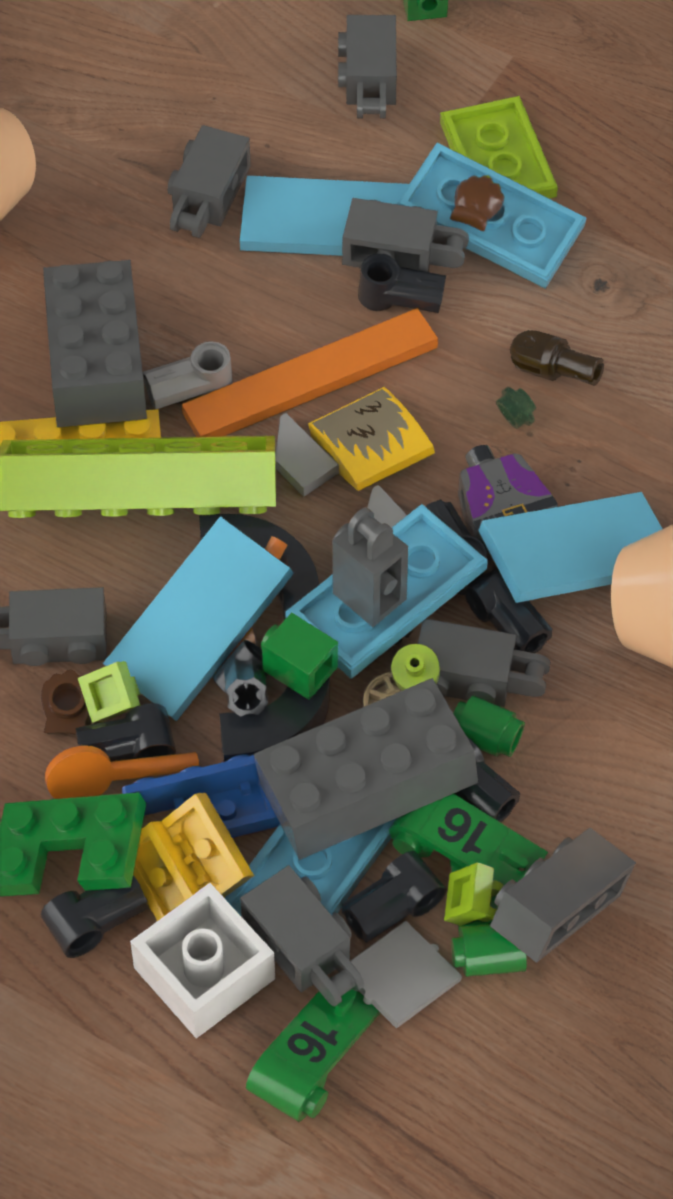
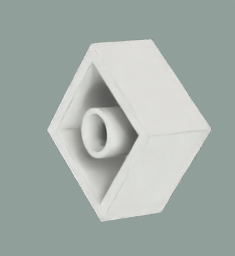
M211 883L207 884L130 941L134 969L196 1039L275 980L274 952Z

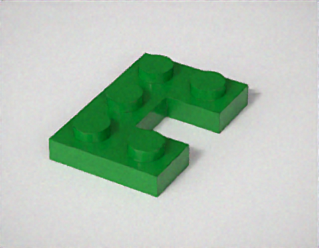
M138 792L5 803L0 823V897L39 894L48 852L83 849L77 881L85 891L131 888L146 802L141 794Z

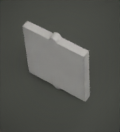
M407 921L350 961L364 981V987L359 990L364 995V1003L367 1005L373 1004L396 1029L459 983L462 975L438 953V945H430Z

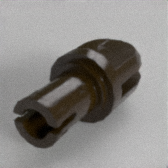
M527 330L521 332L512 340L510 346L511 359L516 368L551 381L561 376H566L595 386L600 381L604 371V360L602 358L571 350L566 339L540 331Z

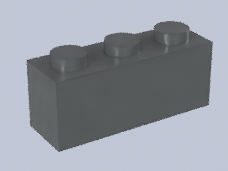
M588 828L574 840L567 837L559 844L549 859L545 861L539 858L532 864L521 880L516 882L512 879L502 887L494 901L498 909L490 927L537 963L621 896L636 862L592 828Z

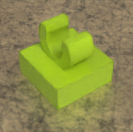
M126 661L114 662L78 678L92 723H102L126 713L136 706H140L138 696L141 694L135 677L130 675Z
M477 862L449 874L444 921L462 926L475 920L482 922L493 920L497 909L490 906L491 896H496L504 886L502 883L493 880V867Z

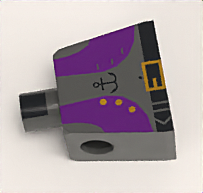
M488 445L476 446L466 454L465 459L469 468L463 469L459 473L458 497L467 530L471 536L479 539L484 545L485 543L478 531L483 520L558 507L555 498L522 455L513 453L495 459Z

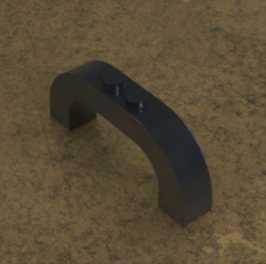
M243 514L199 515L200 540L203 539L219 517H222L264 549L271 536L280 539L288 545L280 561L291 568L294 574L276 595L282 606L283 620L286 619V611L319 586L318 574L310 555L298 540L279 526L266 520ZM330 677L310 700L287 686L282 695L267 705L259 715L245 714L240 717L235 712L219 713L223 762L238 755H254V753L323 725L329 709Z

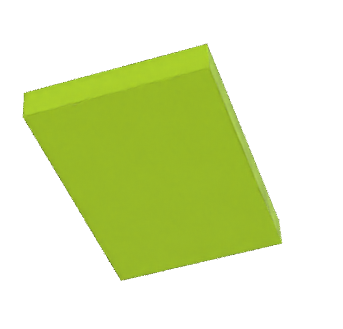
M520 96L440 112V124L451 150L549 199L557 197L558 186Z

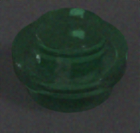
M507 386L501 391L502 397L496 400V405L504 418L514 428L519 429L524 424L530 426L535 422L532 412L536 410V406L523 389L519 388L515 391Z

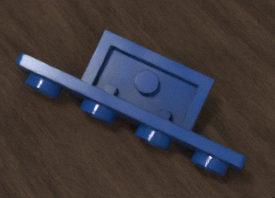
M238 755L226 762L205 767L192 766L182 770L180 773L160 778L146 777L122 787V794L138 792L141 794L146 802L144 816L171 809L176 810L194 794L206 793L232 838L275 828L280 824L261 788L254 755Z

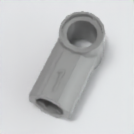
M203 342L196 346L190 357L144 371L143 380L152 406L155 409H159L199 395L203 396L232 384L231 357L227 347L219 342Z

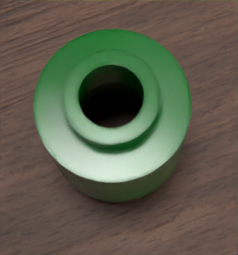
M471 696L467 703L460 701L453 713L465 735L477 745L479 750L498 757L500 754L511 757L520 742L525 727V722L517 719L515 712L476 696Z

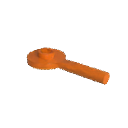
M76 746L62 751L52 759L45 772V782L49 793L55 799L100 796L108 789L112 781L180 773L188 767L199 766V759L196 752L111 762L108 755L97 747Z

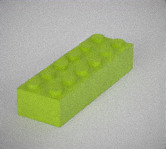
M275 436L3 440L0 445V511H8V516L12 518L36 516V510H54V515L57 517H76L82 515V510L101 509V515L114 517L127 515L128 509H147L148 515L165 516L174 514V508H193L194 514L214 515L221 512V507H239V512L243 514H261L267 512V507H276Z

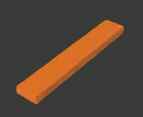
M416 308L183 403L182 414L196 437L226 436L438 348V337L419 309Z

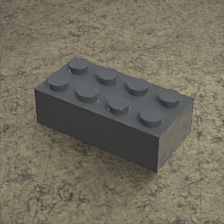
M131 260L44 267L51 378L57 427L147 419Z
M433 678L254 753L261 788L299 860L478 783L475 750Z

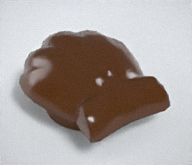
M473 175L461 181L455 191V208L450 219L468 224L480 231H485L487 221L497 214L504 203L505 197L501 192L499 184L494 183L488 175L481 177Z
M70 669L63 674L56 673L43 684L41 702L47 718L44 733L76 735L75 728L85 726V720L89 716V712L78 678L84 675L79 676L74 670Z

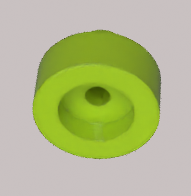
M421 644L404 646L395 654L392 660L393 680L402 691L431 678L437 684L440 676L439 661L436 654L427 646Z

